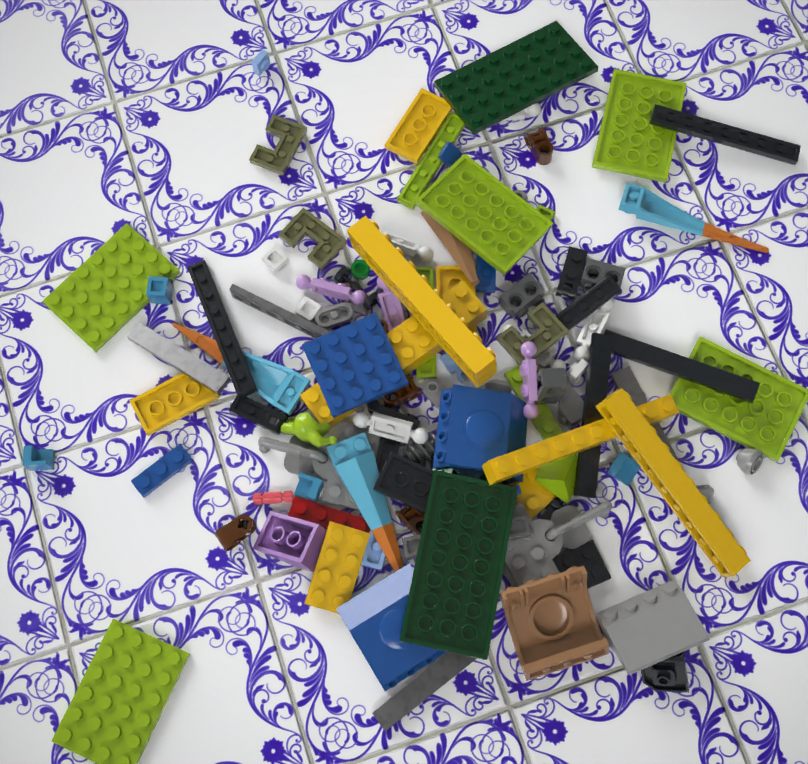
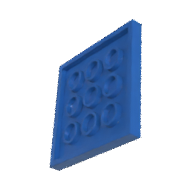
M376 313L302 344L333 418L409 385Z

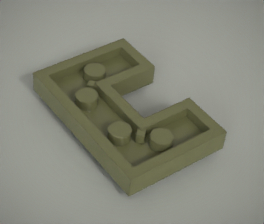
M273 114L265 130L266 133L280 138L276 148L271 150L257 144L249 161L251 164L284 176L308 130L306 126Z
M302 208L278 234L279 238L293 249L306 235L315 241L318 245L307 258L321 270L347 244V240L305 208Z
M543 302L527 314L530 321L538 328L534 334L525 340L513 326H510L496 338L519 366L522 364V360H525L521 353L523 343L530 341L536 345L537 352L533 356V359H536L569 333L568 329Z

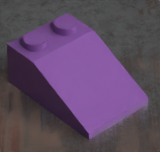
M270 511L253 549L295 567L314 572L326 530L319 524Z

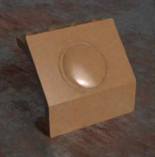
M573 566L565 572L559 574L551 573L543 579L530 580L524 585L518 587L511 586L500 592L499 597L514 649L526 681L609 654L608 641L606 638H603L588 592L587 571L584 566Z

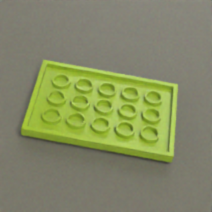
M614 69L592 168L666 183L677 132L649 123L655 104L678 111L682 110L687 83Z
M463 154L415 201V205L504 276L553 225L552 221L466 154Z
M126 223L42 302L97 353L150 302L146 296L149 276L167 277L171 282L181 272Z
M700 336L689 356L690 359L759 382L760 386L752 404L678 377L670 394L679 413L747 448L761 450L763 456L778 462L808 401V389Z
M112 619L51 742L97 764H138L190 653Z

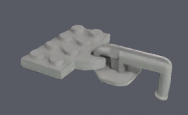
M342 422L337 443L365 432L376 458L381 436L370 434L369 428H359L356 425ZM296 435L291 437L289 443L267 437L259 438L258 446L261 453L266 454L270 449L286 453L284 467L289 473L298 475L299 472L309 474L314 471L319 478L327 481L322 498L323 502L359 511L332 465L326 447L331 444L316 447L309 442L300 440Z
M609 501L603 502L582 514L579 513L576 507L567 505L554 511L550 521L545 519L531 521L523 504L516 505L513 517L527 514L532 534L531 537L508 541L505 564L517 587L524 585L530 580L543 579L551 573L559 574L552 559L558 556L562 547L573 550L587 543L590 538V531L586 523L597 517H608L612 509V503Z

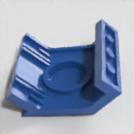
M453 384V388L442 390L433 468L436 470L466 468L483 471L482 465L488 460L526 447L528 418L523 414V407L527 403L512 393ZM523 474L501 482L505 484L523 482Z
M410 563L336 608L384 691L395 687L402 680L414 675L424 666L433 663L435 659L448 653L399 642L414 570Z

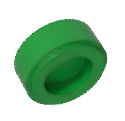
M356 260L352 263L351 274L355 279L364 280L370 275V267L364 260Z

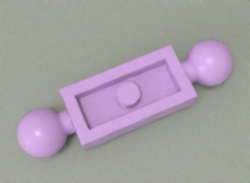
M300 275L296 279V286L300 290L311 288L312 292L346 302H350L351 299L358 306L363 305L367 298L366 293L362 290L351 292L347 285L343 283L334 284L325 278H313L311 281L309 276Z
M378 277L377 285L384 292L378 294V298L388 325V331L390 332L407 320L400 300Z
M530 341L523 343L521 346V353L525 360H522L520 365V375L523 376V385H521L520 391L523 400L527 403L523 407V414L528 419H534L539 414V408L535 404V401L538 400L536 359H533L537 352V347Z

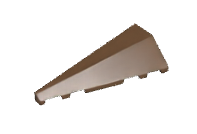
M422 211L420 214L471 284L474 286L479 284L480 281L477 278L472 250Z

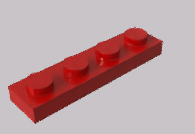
M296 496L288 513V516L319 524L325 529L328 528L329 521L367 533L370 532V528L363 517Z

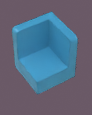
M149 276L146 296L152 304L171 305L173 285L169 278Z
M32 445L24 446L23 466L29 471L54 469V450H37Z
M620 452L607 474L629 486L641 467L634 459Z
M299 472V482L294 495L317 503L324 487L323 480Z

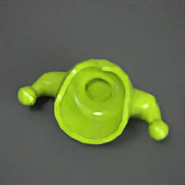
M309 412L300 413L295 419L290 418L281 426V432L284 435H296L300 440L309 442L316 447L328 444L335 445L337 443L335 436L324 438L330 431V425L326 422H316Z

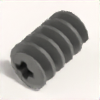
M435 429V435L428 433V440L424 444L414 442V448L411 445H407V452L403 449L406 458L416 463L419 462L422 466H425V458L432 462L431 455L435 453L437 429Z

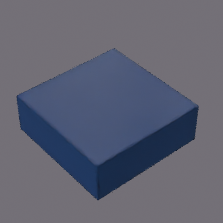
M447 142L438 158L450 168L463 153L451 142Z

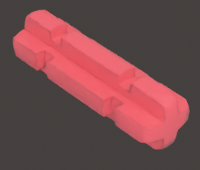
M291 490L284 491V493L276 491L253 494V503L255 505H263V503L277 504L282 503V501L291 503L294 500V494Z

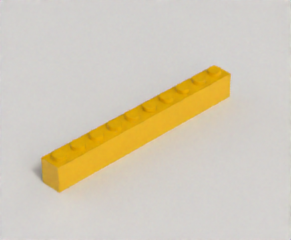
M623 388L611 393L595 407L722 577L735 576L751 561L746 555V550L737 543L731 530L722 523L720 515L711 508L707 498L696 488L693 479L684 472L682 464L673 457L669 447L658 437L655 428L646 421L643 412L632 402L629 393L624 391Z
M671 394L636 406L643 412L644 418L651 426L668 420L679 413ZM603 418L488 460L482 465L489 485H493L617 439L618 436Z

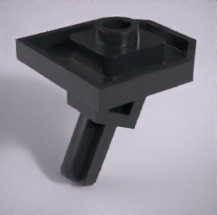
M687 650L641 670L643 683L654 691L689 693L684 656Z

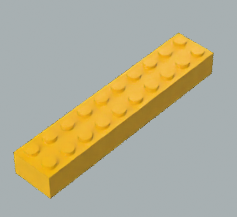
M365 215L347 229L353 249L474 385L479 388L497 373L496 354L490 347L486 348L482 344L481 337L476 332L472 333L468 329L469 325L465 319L457 317L453 306L450 303L446 304L442 300L441 293L429 286V280L423 274L420 276L417 273L414 263L412 261L407 262L402 250L399 247L395 248L391 244L392 240L386 233L382 234L379 231L378 224L373 219L370 221Z
M464 280L442 294V300L446 304L450 303L456 311L455 314L459 319L461 317L465 319L469 325V330L487 318L486 307ZM413 315L386 334L405 376L443 350ZM318 382L300 394L302 401L317 422L328 423L330 430L364 406L362 405L333 418Z

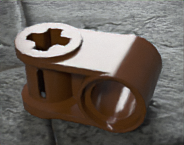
M541 127L536 132L524 134L525 143L536 162L540 165H548L552 161L553 145L545 129Z
M413 375L406 376L409 383L408 386L383 396V403L387 408L389 406L397 408L408 401L418 398L422 394L421 389H418L413 381ZM394 394L397 396V399L389 400L387 396Z
M408 506L403 507L400 511H395L398 519L407 526L414 536L421 534L416 528L418 525L423 524V513Z
M241 514L228 524L220 527L214 535L227 552L253 534L256 524L248 515ZM244 521L247 522V529L243 528L242 523Z

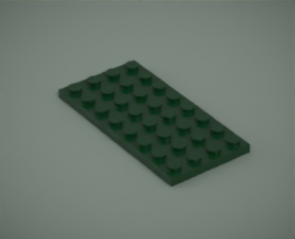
M556 20L434 81V87L472 134L475 135L598 72L599 66Z
M438 470L433 471L399 642L488 660L518 487L499 483L489 485L488 481Z

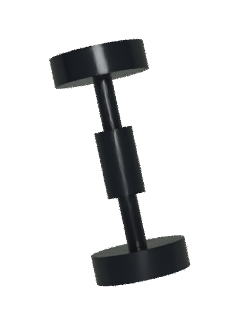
M348 266L342 267L336 273L334 281L337 284L347 281L354 291H365L356 281L349 279L352 270ZM373 292L369 296L366 294L367 298L363 303V307L367 311L371 310L379 302L377 292Z

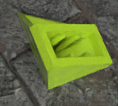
M577 454L540 467L534 479L567 504L571 501L574 494Z

